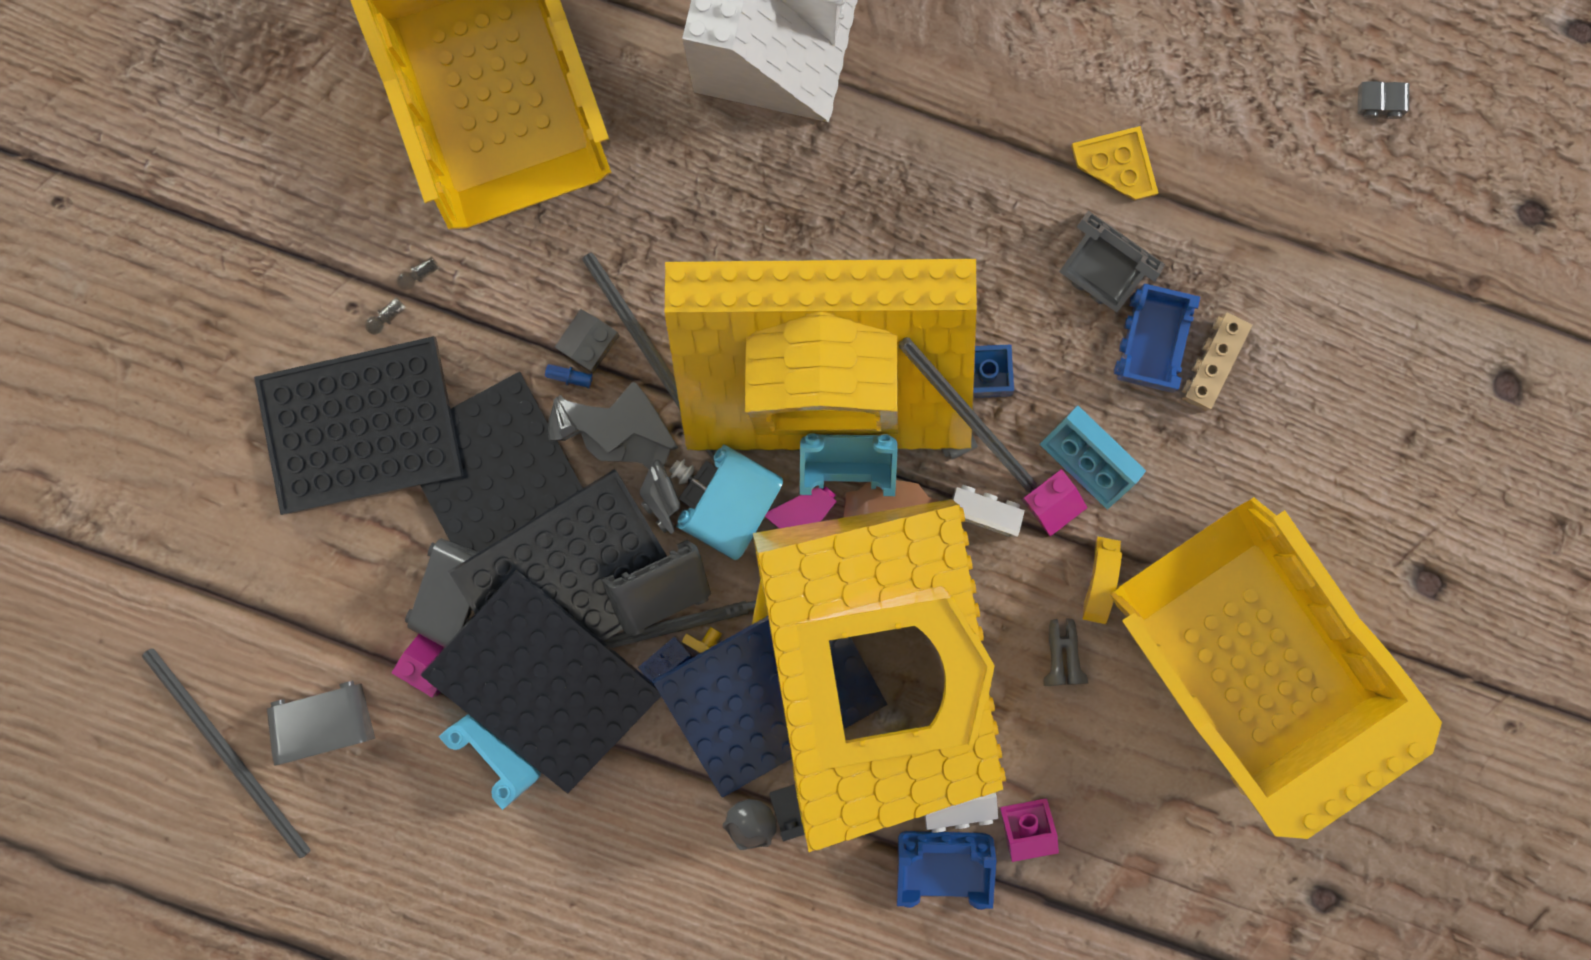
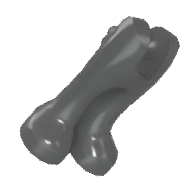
M1066 618V636L1060 637L1058 619L1050 620L1051 671L1044 677V686L1066 685L1062 654L1063 647L1067 651V685L1089 684L1087 675L1080 667L1078 635L1074 619Z

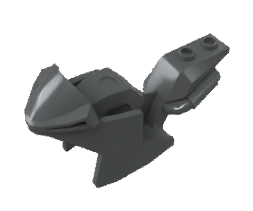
M635 382L631 383L610 408L574 403L566 400L562 395L556 397L549 417L548 439L552 441H566L581 433L586 448L600 461L642 463L649 470L640 490V496L644 500L641 505L649 514L654 512L659 519L656 523L664 533L667 531L670 534L675 532L670 516L680 509L681 504L664 466L670 451L676 450L678 446L642 389Z

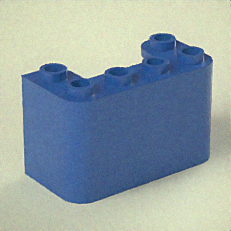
M1145 283L1139 289H1136V292L1132 293L1130 306L1133 309L1131 316L1127 315L1124 329H1128L1126 338L1121 339L1119 352H1122V356L1119 361H1116L1114 368L1117 380L1170 393L1179 390L1182 378L1177 376V374L1182 371L1181 363L1189 328L1194 319L1192 317L1194 310L1198 309L1200 296Z

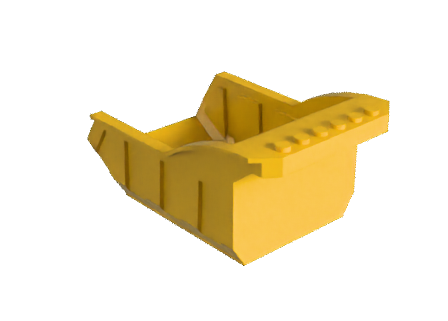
M350 0L384 84L424 203L435 201L449 230L473 227L601 182L612 173L601 142L608 140L609 137L560 0Z
M1253 497L1226 513L1120 585L1110 594L1116 606L1127 616L1122 620L1123 624L1183 712L1231 774L1230 778L1240 793L1247 796L1276 837L1309 839L1434 752L1442 721L1390 652L1358 617L1285 510L1276 515Z

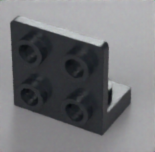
M795 784L770 792L769 796L783 842L805 835Z

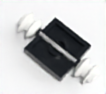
M685 459L681 462L677 460L669 470L672 473L670 478L678 477L680 479L679 485L687 481L689 482V485L678 499L692 509H695L718 468L706 460L697 474L694 475L693 465L687 467L684 465Z

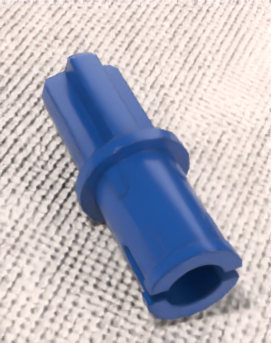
M548 364L545 370V377L566 382V385L570 383L590 389L593 374L575 371L573 367L568 369Z

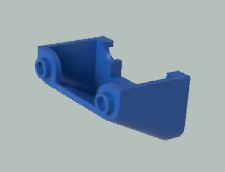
M905 831L899 834L897 906L914 907L920 903L921 896L968 897L969 904L979 910L993 909L996 852L992 836L986 833H932L931 831Z

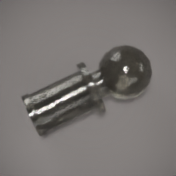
M431 256L416 267L411 266V273H400L396 280L397 285L403 290L412 289L417 279L422 283L425 277L439 270L440 267Z
M395 297L382 310L378 309L377 311L380 315L368 318L365 323L367 332L372 335L381 333L385 322L390 325L391 321L406 309L404 304Z

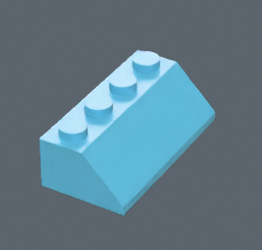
M1078 405L1039 444L1107 510L1127 493L1146 472L1134 458Z

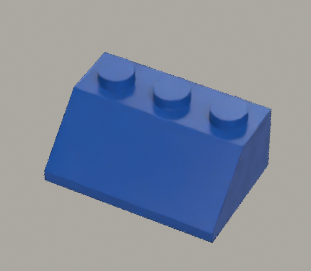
M1012 344L975 346L973 398L1012 397L1014 393Z

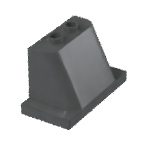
M1087 211L1077 226L1086 235L1059 271L1072 281V285L1081 291L1086 290L1090 293L1091 298L1099 304L1104 303L1118 312L1142 278L1147 276L1155 282L1165 264L1096 215Z

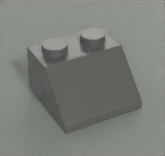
M580 309L554 348L594 374L620 335L598 318Z

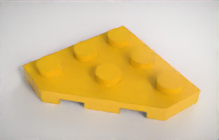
M1141 126L1072 143L1071 147L1077 168L1134 201L1158 194Z

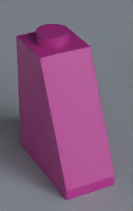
M818 486L812 489V495H800L768 511L765 518L779 529L821 522L837 502L833 499L835 494L827 487L821 489Z

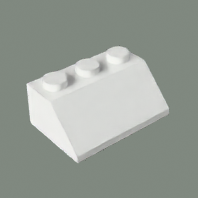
M962 485L961 488H955L952 499L960 507H963L965 522L1011 538L1018 537L1025 511L1019 509L1020 504L1008 500L1006 504L997 501V496L989 493H984V496L976 494V489L966 485Z
M996 792L924 815L926 829H931L932 833L946 831V827L955 826V829L970 827L969 823L979 822V825L993 824V820L998 819Z

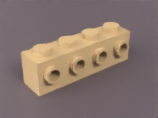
M1228 312L1222 315V317L1218 316L1212 326V329L1215 331L1211 338L1207 337L1202 347V350L1205 352L1201 359H1196L1191 370L1194 374L1191 380L1187 379L1182 387L1181 392L1184 393L1182 400L1205 411L1212 409L1252 324Z

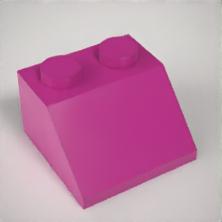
M1062 469L1021 499L1049 536H1052L1087 509L1077 488Z
M418 634L402 654L392 674L432 698L438 696L440 691L420 675L444 647Z
M1047 798L1000 807L1012 862L1059 853L1058 836Z

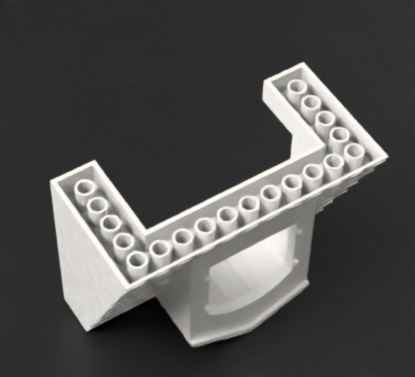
M691 0L682 40L694 92L829 122L833 111L834 97L838 89L839 75L843 67L844 53L848 45L849 32L853 23L855 5L858 0Z

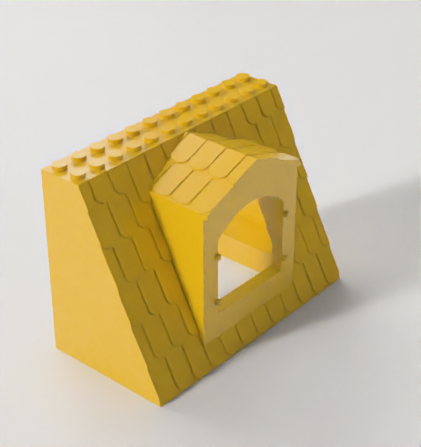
M976 259L665 262L664 313L687 450H718L722 448L723 444L734 450L800 449L801 438L810 433L820 435L887 434L896 439L897 449L971 448L972 429L899 348V342L903 341L906 337L910 338L973 410L977 313Z
M953 499L753 533L793 761L792 770L808 852L820 850L885 827H891L1003 790L1002 782L1006 781L1004 768L1001 767L999 758H1002L1000 744H997L995 735H998L999 732L997 722L991 712L995 711L994 701L989 695L995 665L981 641H984L983 630L976 617H980L978 603H975L973 599V594L976 593V585L974 579H971L969 570L973 569L972 560L965 549V546H969L967 531H964L961 523L965 522L963 507H960ZM916 626L934 644L943 665L944 693L936 717L930 726L845 740L829 640Z

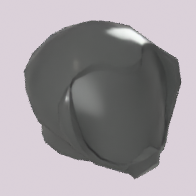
M751 799L738 802L728 810L726 820L722 825L739 850L769 847L771 840L777 832L776 818L772 810L763 802Z

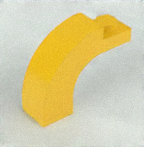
M1099 536L1096 539L1093 572L1084 600L1082 620L1102 624L1107 623L1113 605V599L1110 594L1117 588L1122 553L1120 552L1121 541Z

